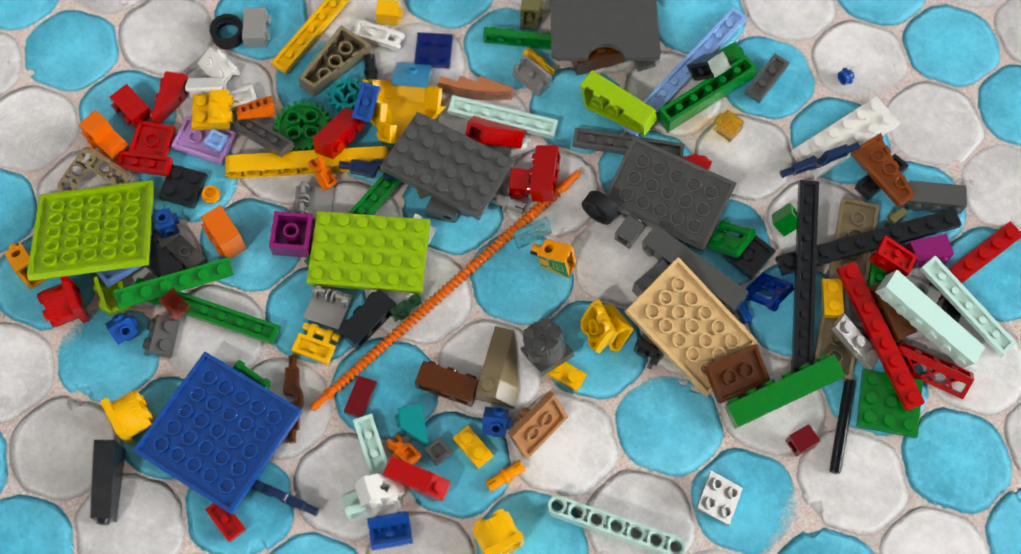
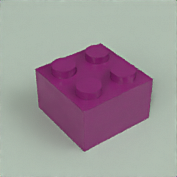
M274 211L269 242L272 255L307 258L311 254L315 228L313 214Z

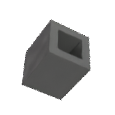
M628 215L615 232L614 239L630 249L641 235L644 225L638 218Z

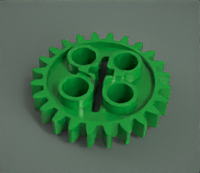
M301 99L300 104L293 101L294 106L291 107L287 104V110L281 108L282 114H276L278 120L273 121L275 125L273 130L293 141L295 147L291 151L313 150L314 136L310 137L309 135H317L332 120L331 116H329L328 110L324 111L323 105L318 107L317 102L311 105L310 100L306 104H304L303 99Z

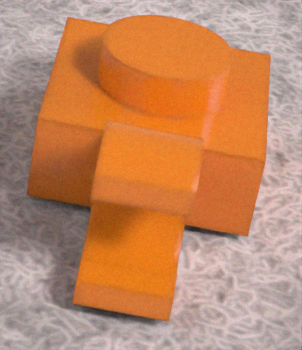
M319 156L316 158L318 164H316L314 159L310 160L308 164L311 169L317 171L314 175L322 191H325L338 182L330 166L326 167L323 157Z

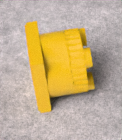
M132 390L112 402L108 398L100 402L116 435L128 445L135 442L134 435L149 428L156 419L153 413L146 407L148 403L138 390Z
M504 509L494 512L492 514L493 517L488 520L482 518L474 523L475 527L472 533L483 554H509L523 546L524 537L521 531H518L509 512H505Z

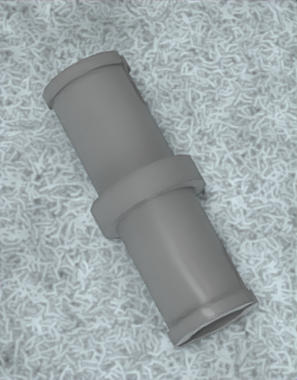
M496 193L491 203L501 206L504 210L509 209L523 214L525 211L522 208H526V203L512 199L509 195L504 196Z

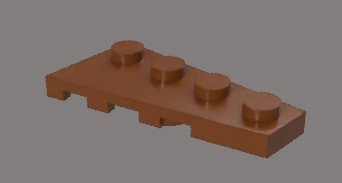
M880 133L861 144L860 150L853 151L850 155L899 208L912 200L915 194L905 176L901 174L897 161H894L891 151L888 145H885L883 136Z

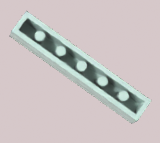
M898 270L885 276L875 291L883 301L887 302L898 314L906 318L913 327L922 332L928 340L932 341L943 353H946L954 360L955 364L965 368L976 363L985 348L983 344Z

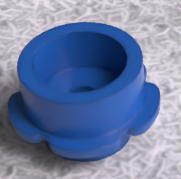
M845 67L842 71L838 72V80L842 85L853 83L854 73L852 70H848Z

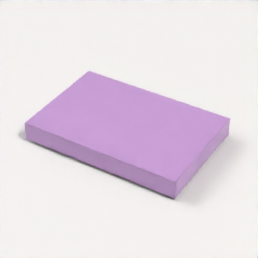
M186 116L171 148L223 166L225 157L228 156L236 140L237 132L228 129L217 130L229 137L222 151L218 153L203 145L211 130H193L191 127L192 117Z

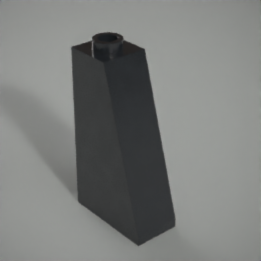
M94 440L90 518L96 521L98 525H109L110 522H117L126 449L115 440Z

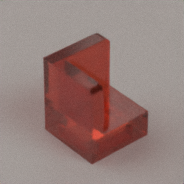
M174 287L158 299L163 308L175 321L191 309Z

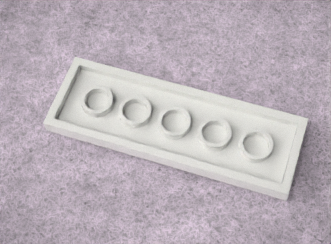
M876 96L794 148L790 154L797 162L811 156H815L818 159L825 151L856 142L861 145L880 133L883 136L896 128L900 122ZM849 153L846 157L806 172L814 181L851 157Z

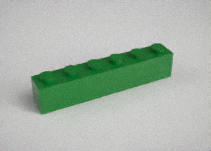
M747 55L730 64V68L716 78L706 79L660 108L657 121L667 133L751 81L754 78L757 67Z
M825 354L817 358V363L813 365L808 362L800 366V371L794 374L792 371L781 375L782 379L777 382L772 379L764 383V388L760 390L753 388L745 392L747 396L741 399L739 396L728 400L729 404L724 408L735 429L845 377L846 375L835 354L830 357Z

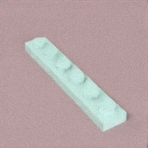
M454 95L448 108V114L466 119L477 116L525 130V133L554 139L558 120Z
M936 256L932 257L919 269L999 356H1003L1017 343Z

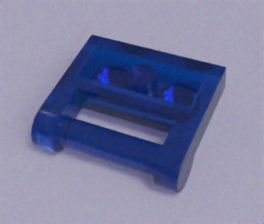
M762 273L745 289L749 292L746 301H754L766 306L771 311H776L779 308V304L794 290L792 283ZM756 292H759V293H762V294H764V295L770 296V297H772V298H771V299H767V298H764V297H762V296H759V295H757V294H755V293H756Z

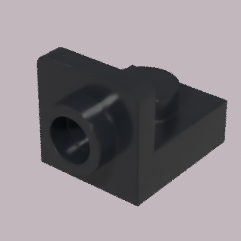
M637 338L633 351L640 357L651 358L648 369H651L653 364L657 366L661 354H658L659 348Z

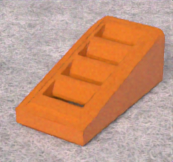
M272 96L263 97L235 107L239 120L275 116Z

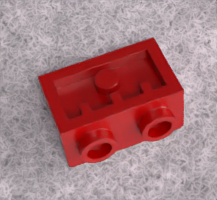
M884 236L875 253L868 260L889 274L898 270L901 274L907 276L910 274L918 256L888 236Z

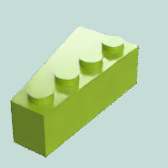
M593 70L580 84L584 108L643 136L647 134L657 121L656 112L652 106L647 105Z

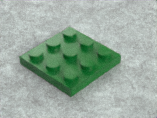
M863 369L856 427L917 438L921 406L905 412L887 374ZM913 378L922 395L923 380Z

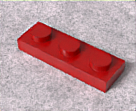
M120 151L116 164L127 172L168 177L174 160L167 156Z

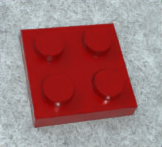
M139 120L128 152L168 156L176 132L175 126Z

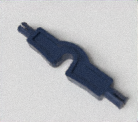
M858 142L851 145L845 144L825 151L818 159L815 156H811L792 164L789 168L780 170V175L782 178L789 175L795 176L808 170L823 167L832 161L848 156L853 151L860 150V145Z
M352 159L351 163L339 161L338 168L350 170L351 174L375 178L384 159L371 161ZM384 172V179L400 181Z
M258 480L251 487L253 490L269 497H275L282 503L303 512H308L314 516H317L319 508L308 504L306 501Z

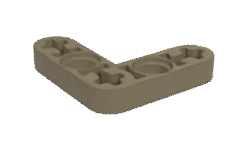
M85 147L79 152L59 180L58 189L60 192L75 190L89 169L113 185L126 184L130 177L128 172L95 149ZM89 152L91 154V158H89L85 164L82 163V160L85 158V154ZM99 164H108L109 171H101L99 168ZM79 166L83 173L76 175L73 173L72 168ZM115 169L114 174H112V176H109L112 170ZM121 174L124 177L123 180L119 182L117 181V176H120ZM70 177L74 179L71 182L70 187H64V183H66L70 179Z

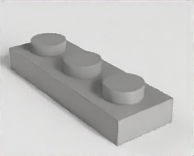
M845 314L839 315L830 329L865 369L872 370L879 360L874 347Z

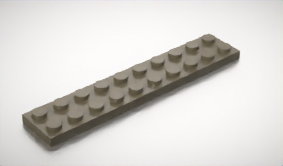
M842 197L834 240L875 230L880 205ZM872 252L830 263L827 279H840L836 269L856 262L867 284L871 261L868 259ZM822 309L813 364L817 363V358L825 354L828 357L835 354L846 375L840 380L845 381L849 379L851 381L855 356L830 329L837 318L823 317Z

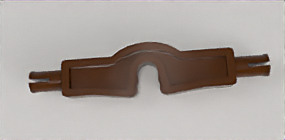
M289 355V367L285 368L283 393L286 396H295V400L290 403L302 409L304 394L300 388V369L296 367L297 356ZM300 417L288 433V443H296V431L300 430Z

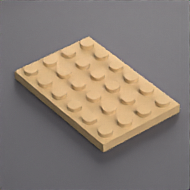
M679 257L675 258L624 311L704 397H707L713 390L703 366L758 342Z

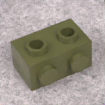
M522 0L520 29L538 31L539 21L543 19L544 0Z

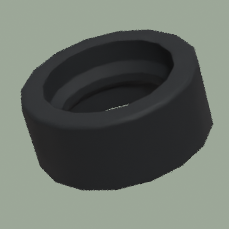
M222 14L213 19L209 32L215 45L222 49H233L242 44L243 24L237 16ZM226 25H233L238 29L237 33L230 38H220L217 35L219 29Z
M590 191L582 201L583 210L592 219L601 224H611L619 212L615 202L599 191Z

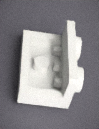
M209 47L197 63L210 78L225 77L226 83L233 75L239 76L241 74L237 69V64L226 57V52L220 48Z

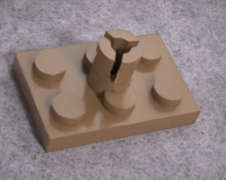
M549 391L531 410L524 407L519 411L524 417L517 414L519 422L508 432V435L521 455L528 459L568 416L556 395Z

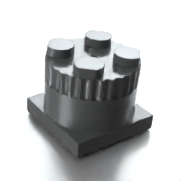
M542 318L524 329V346L520 348L521 352L541 376H544L575 356L572 349L565 343L560 326L557 323L551 322L550 319Z

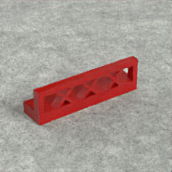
M899 340L897 347L901 355L908 358L909 364L906 365L913 377L964 399L974 381V373ZM925 365L928 372L919 374L914 366ZM942 373L947 380L937 382L934 380L933 374ZM960 381L966 385L962 392L953 389L951 383Z

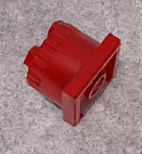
M69 276L60 277L61 284L37 294L40 304H43L45 310H42L43 316L46 321H50L53 328L76 319H80L83 324L90 321L81 291Z

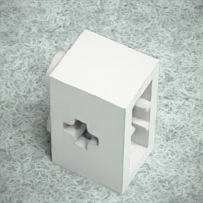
M383 473L363 476L354 483L361 507L370 506V508L378 507L385 502L388 505L398 502L399 498L405 494L404 487L383 476Z

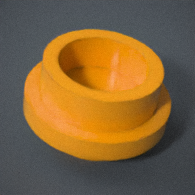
M212 185L206 186L201 193L203 201L208 204L216 203L221 196L219 189Z

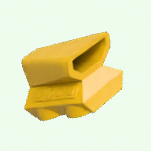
M600 299L590 303L580 320L581 330L583 334L588 336L589 347L598 354L607 345L611 351H620L634 330L614 304L602 305Z

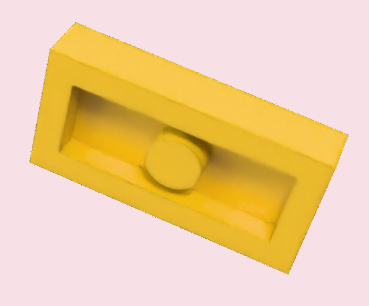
M822 279L823 317L838 318L839 315L844 314L842 282L840 279Z
M567 362L545 374L575 392H578L587 377L586 373Z
M468 425L453 437V441L478 470L494 457L492 452Z

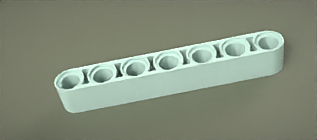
M553 496L549 500L548 513L556 519L657 554H683L685 551V542L680 537L561 496ZM560 503L563 509L561 511H554L551 507L552 504ZM578 509L582 512V516L574 518L571 515V511ZM591 517H600L602 523L594 525L591 522ZM618 523L621 526V530L614 532L610 524ZM633 529L638 530L641 537L638 539L633 538L630 531ZM650 537H658L660 545H653L650 542ZM670 544H678L680 552H673L670 549Z

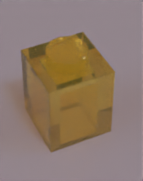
M727 109L723 114L719 113L716 116L713 130L731 142L742 130L744 121Z

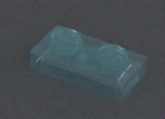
M545 217L514 232L513 236L517 248L520 250L551 234L550 221Z

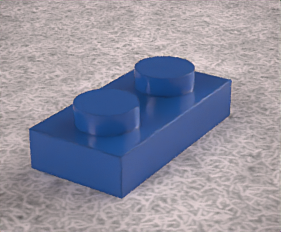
M362 81L352 118L371 123L381 90L380 86Z

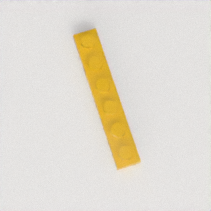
M325 0L271 62L272 66L287 75L350 0Z

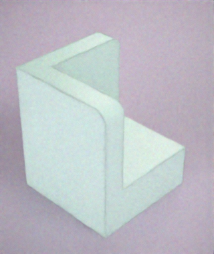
M356 491L342 496L344 509L349 520L369 513L367 506L361 507Z

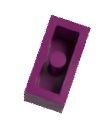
M947 234L913 240L905 247L918 256L912 269L921 268L934 256L943 264H947L954 255Z

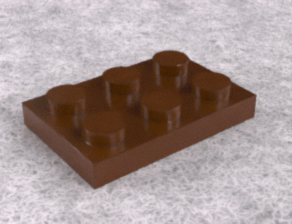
M757 344L703 366L717 403L728 401L770 381Z

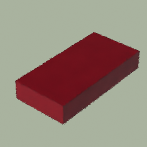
M358 375L344 413L357 418L363 417L376 388L377 381Z

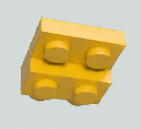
M210 90V94H193L191 125L193 130L230 129V122H233L231 106L234 105L233 95H230L229 90Z

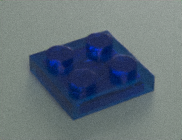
M418 32L414 64L450 69L453 34Z

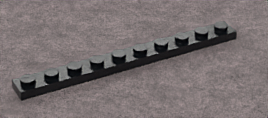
M798 181L791 371L794 373L800 371L799 367L808 362L813 365L819 181Z
M955 208L823 243L817 245L816 267L876 251L884 236H888L898 244L960 228L962 224ZM796 251L776 256L775 260L782 276L795 273Z

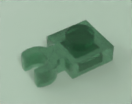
M416 293L407 301L405 299L391 308L389 311L392 319L396 322L407 318L411 309L422 304L420 296Z

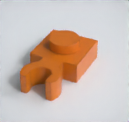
M395 435L394 441L396 443L390 439L387 440L386 446L394 451L393 457L412 465L421 460L422 455L410 442L404 444L400 435Z

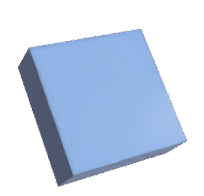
M212 128L203 145L220 153L228 142L229 137Z

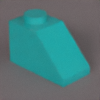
M416 404L398 408L399 415H395L397 427L401 426L404 434L422 446L427 447L429 441L422 405Z

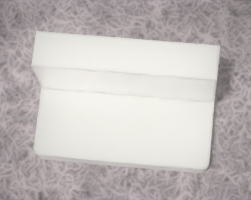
M225 77L188 78L185 86V91H189L190 98H193V94H210V90H227Z

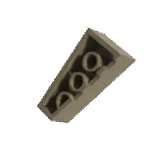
M341 25L299 77V87L310 95L317 96L332 84L335 79H339L364 60V55L371 52V44Z

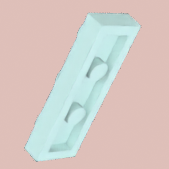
M372 413L354 419V426L370 475L383 473L388 461Z

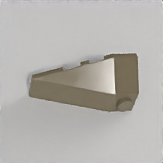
M495 326L477 386L476 400L515 409L519 393L514 330Z

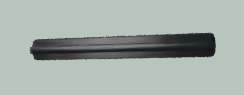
M849 379L844 381L829 471L833 474H840L842 470L856 381L853 379L851 381Z

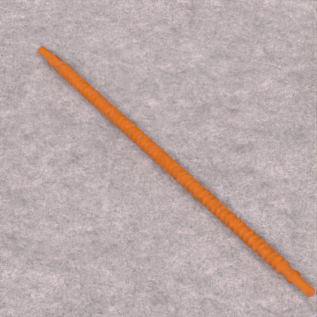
M578 170L572 173L566 180L559 182L556 188L555 200H557V196L561 197V193L567 191L569 186L581 176ZM538 201L537 205H533V209H529L530 212H525L526 215H522V219L518 218V222H514V226L510 225V229H506V233L502 232V236H498V240L494 239V243H490V247L486 246V250H482V254L479 253L478 257H474V261L471 260L470 264H466V268L463 267L462 272L458 271V275H454V279L450 278V282H446V286L442 285V289H438V293H434L433 297L430 296L429 301L425 300L426 303H422L421 308L417 307V311H413V315L409 314V318H405L404 323L400 322L401 325H397L396 330L392 329V333H388V337H384V341L380 340L379 345L375 344V348H371V352H367V356L363 355L362 360L358 359L359 362L354 363V367H350V371L346 370V374H341V378H337L336 383L332 382L333 385L323 390L324 393L309 407L315 412L328 399L334 398L337 391L341 392V387L345 388L346 383L350 384V380H354V376H358V372L362 373L363 368L367 369V365H371V361L376 360L375 357H380L379 354H383L384 349L388 350V346H392V342L396 343V339L401 338L400 335H405V331H409V327L413 328V324L418 323L417 320H422L421 317H425L426 312L430 313V309H434V305L438 306V302H442V298H446L447 294L450 295V291L455 290L454 287L458 288V284L463 283L462 280L466 281V277L471 276L470 273H475L474 270H478V266H483L482 263H486V259H491L490 256H494V252H498L499 248L502 249V245L507 244L506 241L510 242V238L515 237L514 234L518 235V231H522V227L526 228V224H530V220L534 221V217L537 218L538 214L542 213L541 210L545 211V207H549V203L553 204V201Z

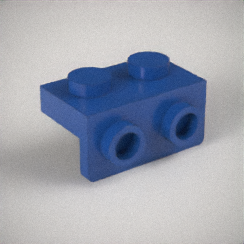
M407 511L367 519L372 551L413 543L411 524Z

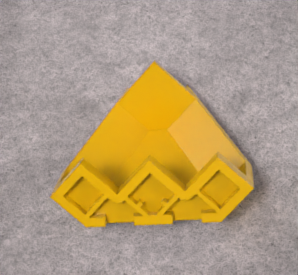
M363 79V82L381 87L371 120L372 125L377 127L378 132L376 135L380 141L389 144L396 143L417 112L435 119L446 108V106L441 105L442 88L435 85H428L427 88L392 85L391 80Z

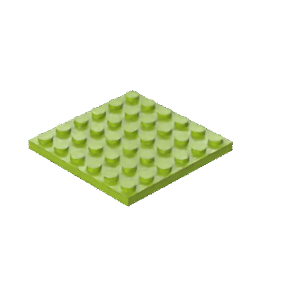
M153 180L40 194L27 270L29 281L149 265L152 228L151 214H153L155 187Z

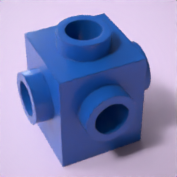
M170 208L159 209L156 213L151 214L153 219L152 229L154 233L158 232L162 239L180 233L177 225L180 221L176 213L172 214Z
M126 311L115 314L111 318L112 320L105 323L118 345L124 341L132 340L139 333L136 327L139 323L134 315L129 316Z
M485 407L482 434L493 437H506L507 429L511 430L512 418L508 417L509 409Z

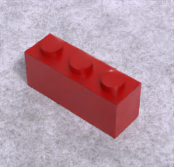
M344 108L313 137L315 153L334 159L365 129L364 121L352 118L353 110Z
M536 145L535 153H532L531 183L527 185V192L531 194L532 201H555L561 159L558 145Z

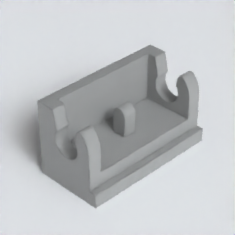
M524 54L521 57L519 66L515 64L512 76L540 97L551 86L552 75Z

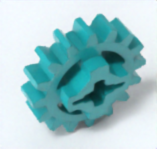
M348 76L347 80H344L343 77H341V81L335 79V85L330 84V90H327V100L331 108H335L337 113L344 108L354 110L362 82L358 83L357 78L352 81L350 76Z

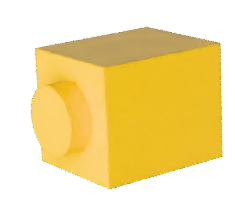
M378 0L376 8L377 24L398 25L399 19H402L403 8H400L399 1Z

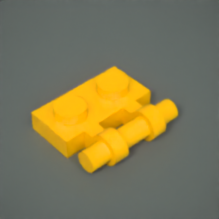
M305 322L302 330L308 331L307 335L298 334L291 349L292 353L329 365L336 349L335 345L330 344L332 340L339 342L341 335L336 334L334 330H325L317 324ZM319 335L324 337V339L321 341L315 339L314 336Z

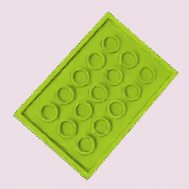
M317 211L307 285L364 290L380 289L381 291L422 294L431 225L430 219Z

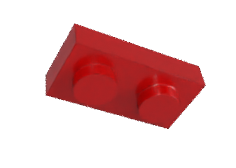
M214 503L205 509L229 543L246 531V528L235 513L231 515Z

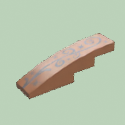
M440 76L438 80V87L442 88V92L459 97L479 100H512L513 87L479 76L477 82L462 76L459 77L458 81Z

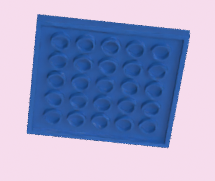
M204 351L132 451L233 515L303 411Z

